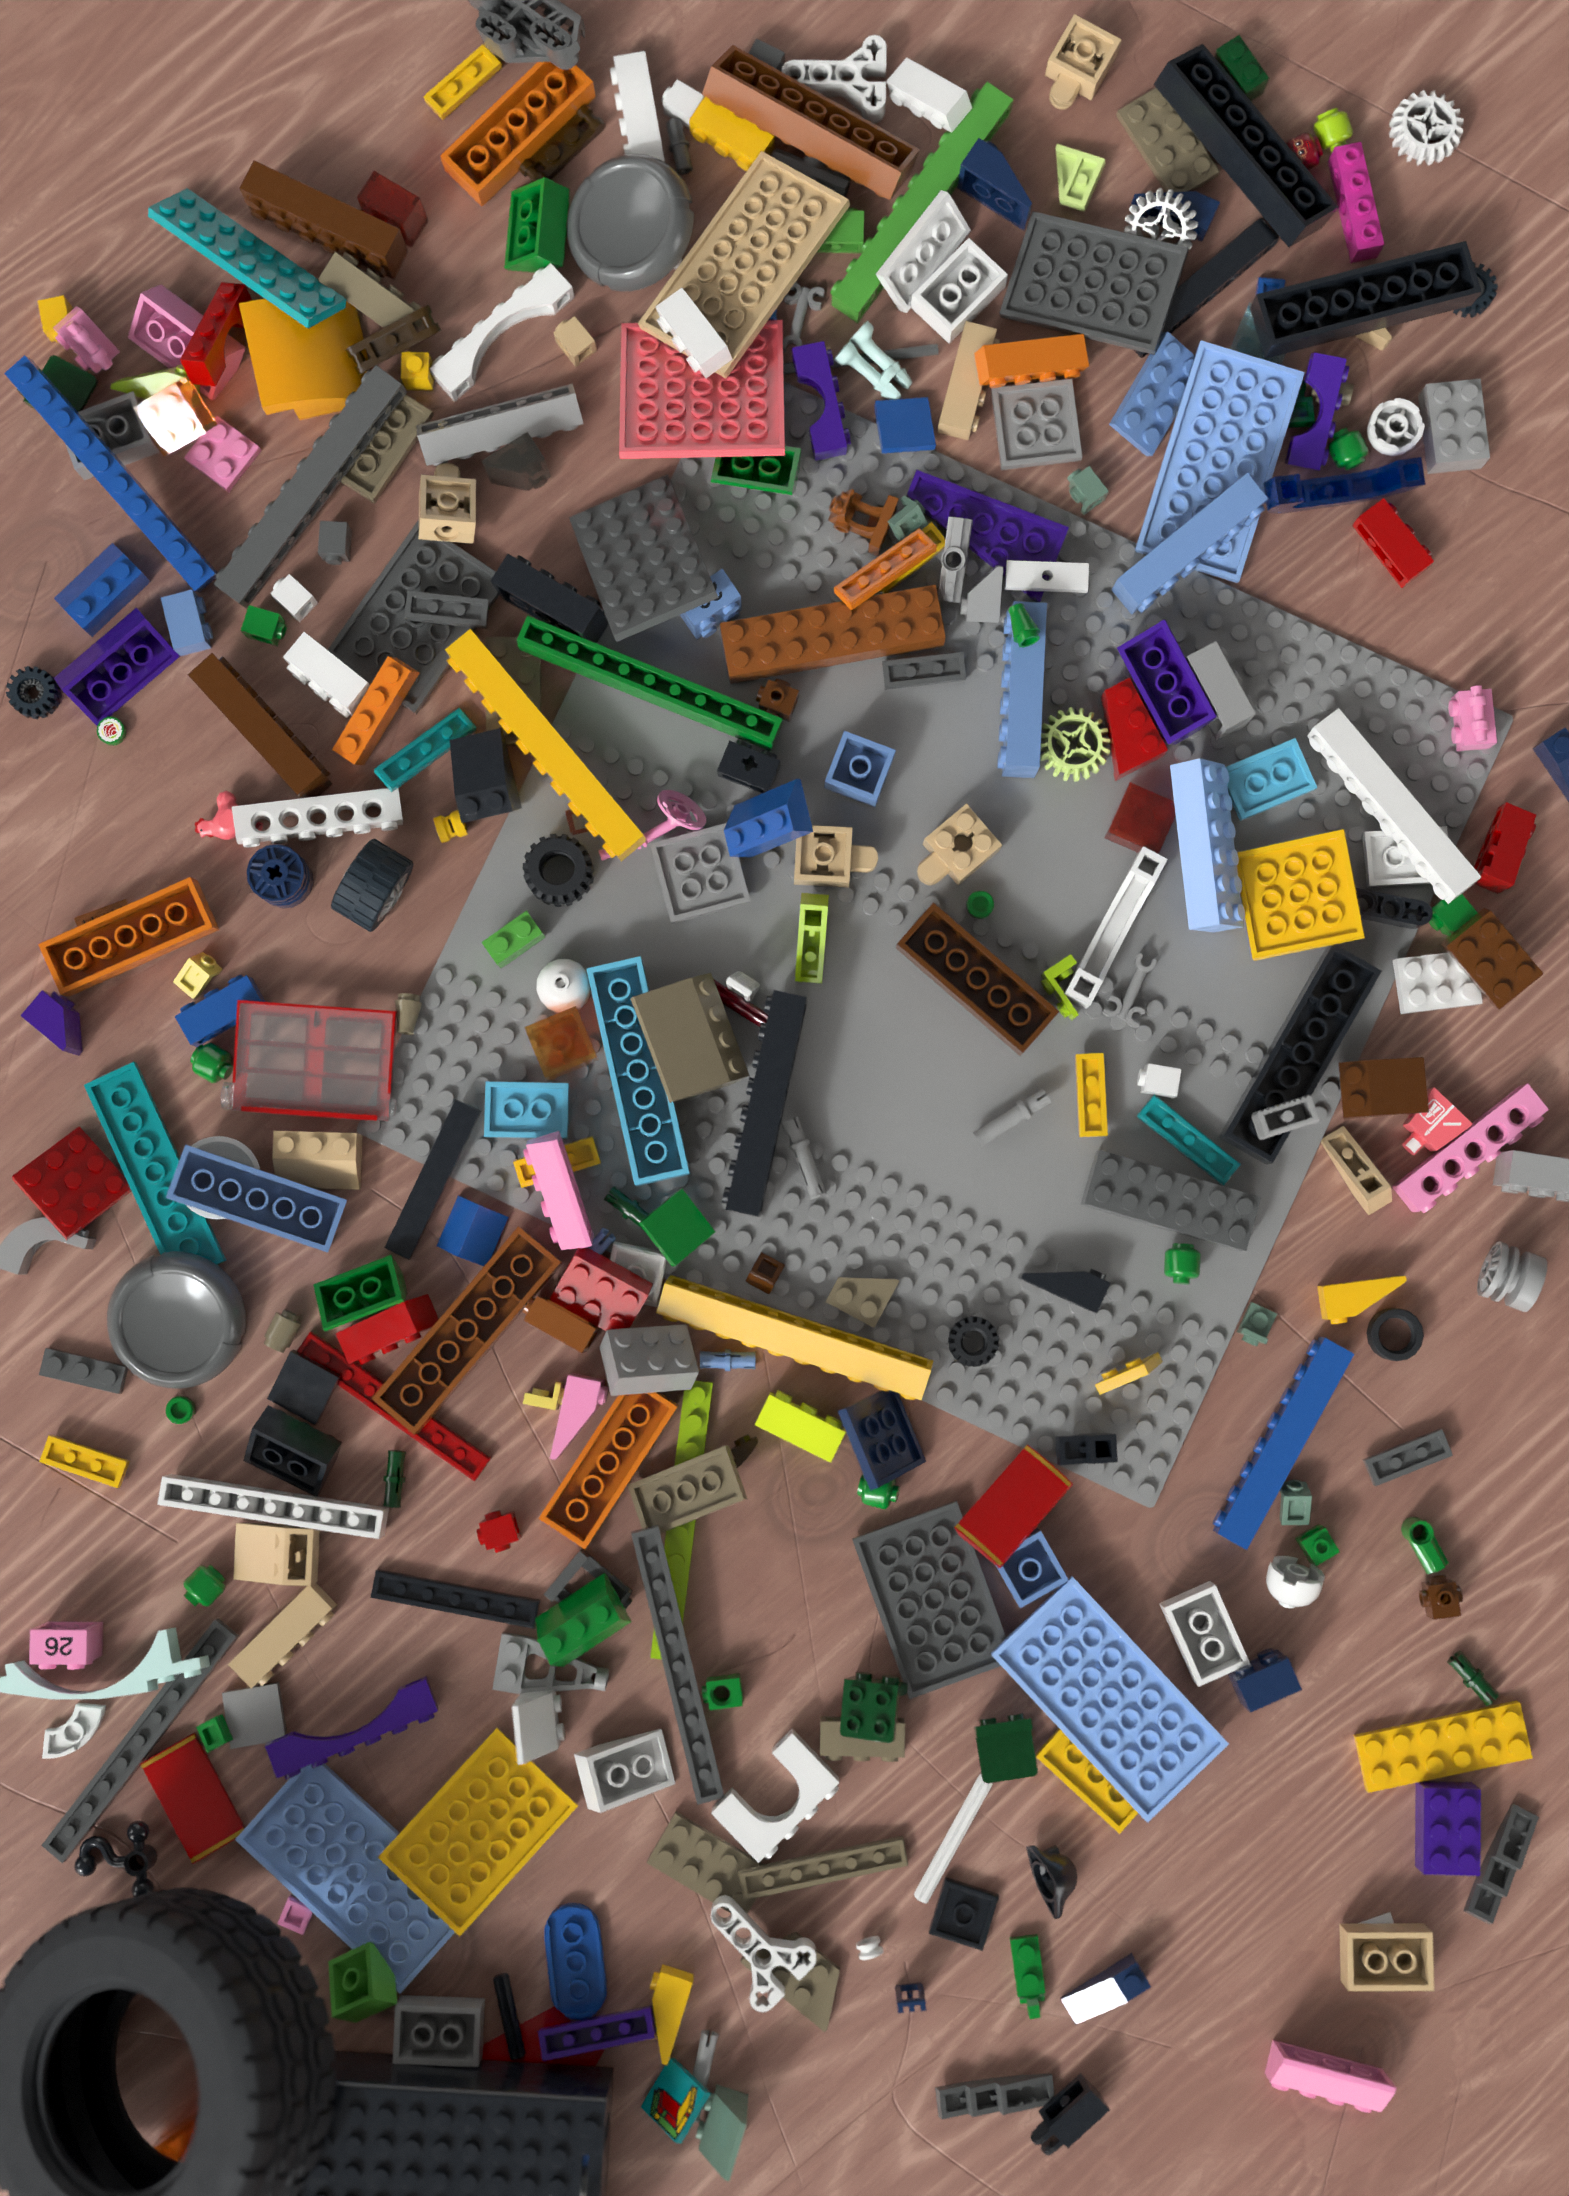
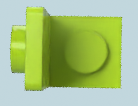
M1070 954L1042 973L1041 977L1043 980L1041 984L1049 995L1053 993L1059 1003L1056 1006L1064 1018L1068 1016L1072 1021L1079 1014L1055 980L1058 977L1061 982L1074 973L1072 968L1077 962Z

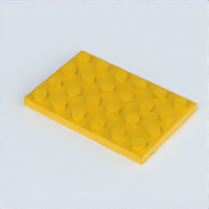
M497 1727L382 1851L378 1858L458 1936H461L578 1807V1804L533 1761L518 1764L516 1745Z

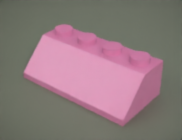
M158 285L140 294L128 338L166 367H176L177 365H182L180 358L203 315L163 285ZM227 334L224 347L226 368L216 387L200 385V392L211 400L218 396L237 372L246 348Z
M560 1131L528 1140L526 1144L527 1149H523L527 1164L533 1165L536 1174L532 1176L537 1192L541 1191L544 1201L541 1202L545 1218L550 1217L553 1227L549 1228L553 1243H559L561 1250L592 1246L594 1234Z
M1276 2040L1272 2041L1265 2075L1269 2082L1272 2083L1271 2085L1279 2090L1288 2091L1289 2088L1296 2089L1306 2097L1316 2098V2095L1326 2097L1329 2102L1341 2106L1344 2105V2102L1354 2105L1356 2109L1366 2113H1371L1372 2110L1382 2112L1395 2094V2085L1381 2068Z

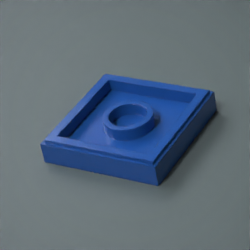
M928 397L875 401L874 409L882 454L935 450L936 442Z

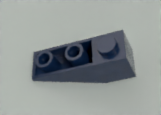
M1197 191L1173 192L1172 198L1174 199L1180 193L1183 194V198L1180 201L1182 204L1186 201L1191 202L1187 212L1196 211L1195 217L1190 219V221H1197L1198 226L1190 230L1197 233L1196 238L1193 240L1203 242L1220 202ZM1146 193L1134 194L1131 205L1138 206L1137 198L1142 196L1146 199ZM1162 206L1147 209L1142 214V217L1159 216ZM1171 209V220L1182 228L1180 218ZM1162 218L1161 221L1159 222V224H1160L1162 227H1163V224H1164V223H1163V218Z

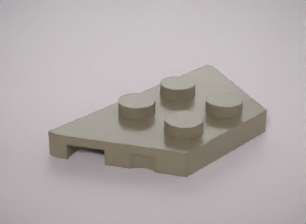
M797 1932L783 1937L784 1940L791 1941L803 1938ZM763 1948L757 1951L756 1955L760 1959H767L771 1953ZM816 1948V1963L800 1981L786 1967L781 1965L774 1967L771 1972L785 1986V1996L783 1998L825 2032L829 2024L840 1967ZM799 1951L798 1957L800 1958L801 1956H805L806 1958H808V1951H806L805 1953ZM743 1956L740 1959V1963L752 1972L751 1963Z

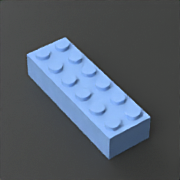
M1195 759L1170 765L1189 930L1220 932L1244 927L1245 909L1241 904L1240 897L1242 883L1237 872L1239 857L1234 846L1236 831L1231 821L1232 800L1228 795L1227 783L1229 782V773L1225 768V764L1205 759Z

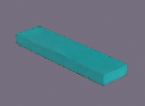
M459 707L374 769V773L393 792L450 751V740L472 735L476 732L477 727Z
M1156 1095L1151 1097L1136 1116L1222 1186L1227 1183L1241 1165Z

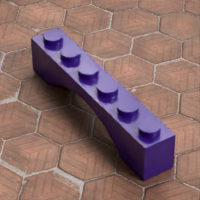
M426 1676L401 1686L394 1699L381 1714L370 1723L354 1731L324 1737L293 1731L267 1742L265 1749L276 1778L284 1776L285 1780L301 1774L300 1769L310 1764L312 1768H316L327 1763V1757L337 1753L339 1757L355 1751L354 1746L365 1742L366 1746L374 1744L382 1739L381 1735L389 1731L392 1732V1735L408 1729V1723L418 1720L419 1724L429 1721L435 1717L434 1713L438 1711V1705Z

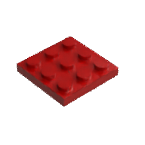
M80 1126L12 1175V1180L66 1240L70 1239L131 1192L125 1176Z

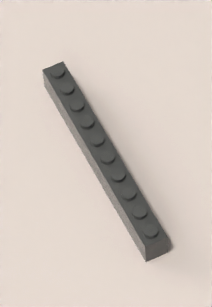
M377 365L364 374L360 387L356 392H352L345 401L346 406L340 414L337 413L332 417L329 429L324 435L319 436L315 440L311 453L298 463L297 472L291 479L284 482L280 489V495L275 501H271L264 511L265 515L259 523H255L250 528L246 541L243 545L240 544L235 548L231 561L227 566L222 567L218 571L214 585L244 608H248V605L251 604L340 484L341 479L346 476L406 395L407 391L403 385Z

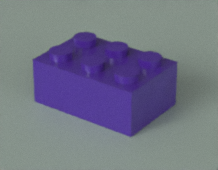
M1422 1781L1415 1783V1867L1425 1875L1480 1876L1481 1789L1472 1782Z

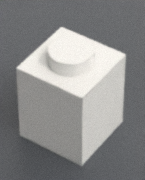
M676 80L672 87L669 86L663 94L664 114L670 118H679L682 125L690 129L689 119L704 96L683 82Z
M290 574L286 578L279 579L270 593L298 622H301L318 604L313 595Z
M1148 1063L1144 1066V1070H1139L1137 1085L1141 1086L1140 1093L1168 1098L1177 1097L1181 1069Z

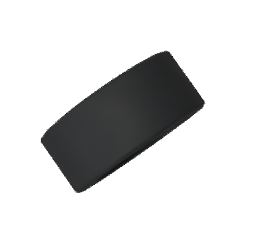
M1399 1308L1383 1309L1375 1314L1370 1320L1366 1332L1368 1344L1373 1352L1381 1358L1391 1361L1407 1360L1414 1356L1421 1348L1424 1338L1423 1328L1418 1318L1411 1312ZM1388 1319H1402L1411 1330L1410 1342L1402 1350H1388L1379 1339L1380 1327Z

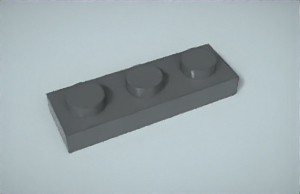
M407 591L404 618L408 621L487 629L490 601L489 599Z
M964 652L882 661L885 690L966 681Z
M45 1348L39 1375L122 1394L128 1368L112 1362Z
M1437 1429L1363 1459L1373 1486H1378L1451 1457L1453 1454L1443 1430Z

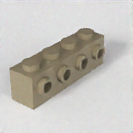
M335 252L318 279L322 284L332 288L346 298L347 302L383 328L422 308L415 301L409 304L402 299L404 293L390 284L387 288L380 283L382 277L368 268L365 272L358 267L359 261L347 252L343 255ZM421 319L415 322L419 332L425 329Z

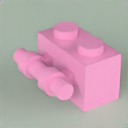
M77 306L53 327L58 333L55 337L56 340L66 350L71 347L78 355L75 360L85 371L91 369L97 374L102 368L107 370L113 364L111 360L120 352L85 312Z
M1473 686L1469 691H1458L1451 698L1448 706L1449 715L1454 720L1451 738L1453 744H1456V750L1490 749L1497 743L1492 689H1482V686Z

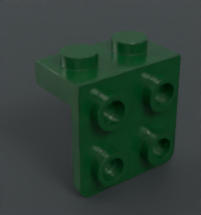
M56 355L50 356L42 369L43 373L77 412L82 411L98 384L97 378ZM24 397L23 402L31 408L35 409Z
M856 1672L855 1676L845 1678L840 1734L848 1738L883 1743L893 1742L896 1736L898 1699L900 1696L907 1694L908 1683L899 1682V1677L883 1675L882 1679L872 1678V1673Z
M1024 1713L1007 1716L1008 1722L997 1723L996 1718L979 1720L980 1726L974 1727L981 1775L985 1783L1002 1782L1037 1775L1038 1768L1031 1732L1033 1730L1031 1718L1025 1719Z

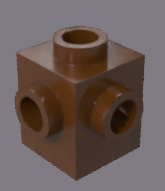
M768 679L766 687L760 686L756 701L759 702L760 710L790 722L799 699V690L791 688V684L781 679L772 681Z
M1436 1575L1429 1577L1427 1582H1421L1422 1590L1419 1591V1600L1421 1606L1425 1607L1427 1617L1436 1620L1461 1616L1459 1602L1463 1601L1460 1586L1455 1581L1447 1579L1446 1575Z

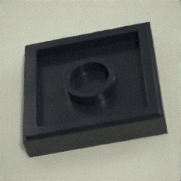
M293 1349L290 1351L267 1399L316 1425L341 1375Z
M944 1877L929 1927V1934L983 1951L999 1894Z

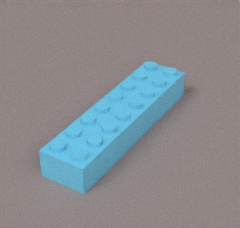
M641 956L586 968L634 1185L641 1186L691 1174L675 1102L669 1103L630 999L649 992Z

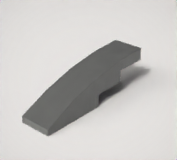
M1511 1804L1480 1867V1876H1476L1464 1907V1912L1487 1924L1494 1923L1502 1897H1507L1516 1870H1521L1539 1819L1538 1816L1515 1804Z
M1051 2073L996 2077L935 2087L938 2117L942 2120L966 2114L972 2117L995 2112L1006 2115L1045 2106L1055 2096Z

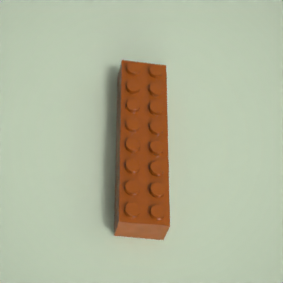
M732 45L710 68L702 95L709 98L712 103L723 106L732 111L737 117L752 122L760 130L777 136L785 144L793 145L802 150L808 157L816 158L827 164L830 169L839 171L850 177L853 182L868 187L878 196L891 200L909 178L920 149L740 48Z
M936 584L874 595L853 610H850L843 601L720 623L730 684L944 646L946 638Z
M518 1226L371 1399L412 1434H419L521 1314L529 1299H533L563 1263Z

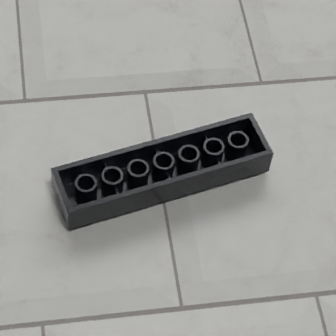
M1201 44L1168 61L1154 82V86L1261 213L1281 240L1288 247H1291L1320 230L1339 208L1338 205L1205 45Z
M1463 241L1256 294L1250 306V311L1262 352L1266 359L1472 306L1482 291L1467 242Z
M1336 944L1326 947L1220 1133L1219 1138L1266 1165L1273 1164L1292 1130L1260 1140L1251 1117L1252 1114L1259 1110L1313 1094L1382 970Z
M777 990L773 991V996L767 995L764 1012L768 1014L767 1023H761L758 1039L762 1041L760 1051L755 1050L752 1066L756 1068L755 1078L749 1077L746 1094L750 1095L749 1105H743L740 1121L744 1122V1128L742 1133L737 1132L734 1148L738 1149V1155L736 1160L731 1159L728 1176L733 1178L731 1187H725L722 1203L727 1204L725 1210L761 1217L808 1003L805 996Z

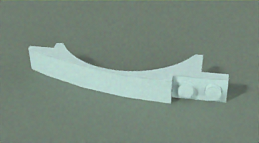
M175 1627L158 1631L152 1647L142 1662L124 1679L105 1689L77 1691L63 1688L42 1678L25 1661H19L5 1665L7 1676L0 1677V1692L46 1699H103L159 1689L158 1684L175 1680L174 1675L184 1673V1678L201 1675V1669L209 1667L210 1662L208 1655L182 1661Z

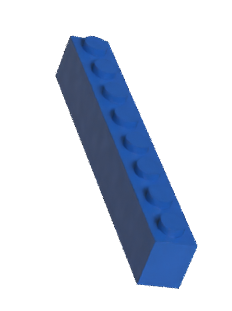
M1319 1337L1318 1340L1314 1339L1310 1343L1306 1352L1309 1355L1304 1365L1300 1364L1293 1375V1378L1296 1379L1291 1389L1287 1388L1280 1398L1282 1405L1277 1413L1273 1412L1266 1424V1427L1269 1428L1264 1438L1259 1437L1253 1447L1255 1454L1251 1462L1246 1461L1239 1474L1242 1476L1237 1486L1233 1485L1226 1497V1500L1229 1502L1224 1511L1219 1510L1213 1520V1525H1215L1214 1532L1246 1550L1250 1546L1354 1356V1353L1325 1337Z

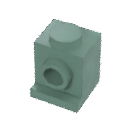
M1090 466L1084 470L1079 468L1068 476L1067 480L1070 482L1069 493L1076 503L1081 502L1083 505L1081 509L1083 515L1106 500L1109 491Z

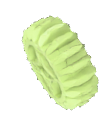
M1069 707L1067 716L1062 710H1058L1057 718L1050 715L1048 717L1049 724L1043 723L1041 727L1044 732L1041 733V742L1044 743H1041L1040 751L1045 752L1040 755V761H1049L1044 768L1049 770L1051 767H1054V777L1063 772L1064 781H1067L1070 774H1073V780L1078 782L1080 773L1085 779H1089L1090 771L1097 774L1100 770L1098 765L1104 766L1106 763V759L1103 756L1110 754V749L1104 746L1109 745L1111 739L1103 738L1108 733V728H1098L1103 721L1098 719L1094 723L1092 721L1094 717L1093 712H1090L1087 717L1083 716L1084 708H1080L1077 715H1075L1073 707ZM1066 725L1079 726L1075 732L1070 733L1065 730L1062 732L1058 730ZM1086 731L1094 739L1095 751L1091 750V746L1084 740ZM1080 735L1077 747L1067 754L1070 742ZM1052 737L1057 740L1056 743L1063 749L1060 759L1053 750ZM1075 756L1090 759L1082 764H1068V761Z

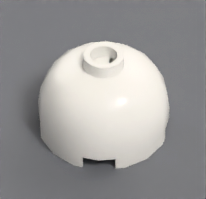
M1395 398L1392 401L1379 404L1371 414L1367 427L1368 439L1373 448L1381 454L1388 456L1402 455L1413 449L1421 439L1425 427L1419 414V408L1411 401L1402 398Z
M557 959L549 962L540 971L537 978L536 991L540 1001L549 1010L563 1014L580 1010L590 997L591 987L587 971L580 963L571 959Z
M1276 1556L1273 1562L1269 1564L1266 1578L1267 1588L1272 1596L1279 1601L1280 1605L1289 1609L1303 1607L1315 1601L1322 1590L1325 1579L1323 1572L1313 1564L1310 1565V1568L1296 1564L1298 1558Z

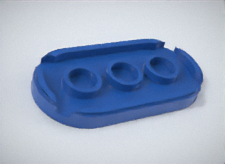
M566 1903L556 1908L550 1914L544 1929L550 1994L554 2006L558 2011L560 2010L561 2013L565 2014L564 2016L574 2020H583L592 2017L598 2012L607 1995L601 1926L598 1917L589 1907L580 1903Z

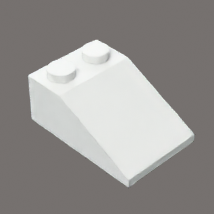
M554 1690L520 1693L512 1705L518 1764H525L559 1749L561 1741L565 1740L564 1724L558 1721V1712H562L560 1695H556Z
M662 1729L599 1744L574 1754L587 1808L599 1813L675 1784Z

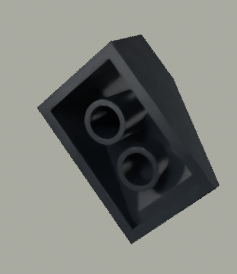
M502 728L450 740L454 794L461 823L513 812L522 808Z

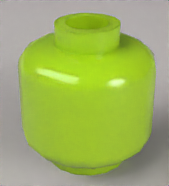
M1334 108L1317 116L1318 121L1314 124L1313 129L1322 149L1330 148L1331 152H1333L1334 147L1347 145L1346 140L1352 137L1353 130L1345 111H1339L1338 108Z

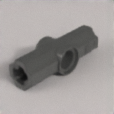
M779 148L774 151L773 158L844 197L847 196L851 184L850 177L826 168L825 164L816 158L808 156L801 158Z

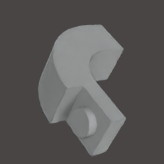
M46 1217L36 1218L19 1225L3 1240L0 1245V1269L18 1275H27L35 1252L43 1244L58 1240L82 1249L93 1250L96 1239L88 1236L89 1231L81 1229L70 1239L66 1240Z

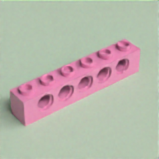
M1529 1084L1520 1085L1475 1120L1468 1129L1396 1182L1392 1188L1411 1212H1427L1437 1204L1435 1201L1437 1197L1442 1193L1444 1196H1447L1458 1187L1456 1182L1463 1177L1468 1179L1480 1170L1478 1165L1484 1160L1490 1162L1500 1155L1501 1151L1499 1149L1506 1143L1512 1145L1523 1136L1521 1134L1522 1130L1528 1126L1533 1128L1544 1120L1542 1115L1549 1109ZM1512 1109L1516 1110L1520 1118L1517 1124L1510 1120L1509 1115ZM1491 1126L1495 1127L1498 1131V1138L1495 1141L1491 1140L1488 1136V1130ZM1469 1143L1475 1145L1477 1149L1474 1158L1467 1154L1466 1148ZM1448 1160L1455 1164V1172L1452 1175L1448 1174L1445 1170V1163ZM1426 1177H1430L1434 1182V1188L1430 1192L1425 1190L1423 1186V1181Z

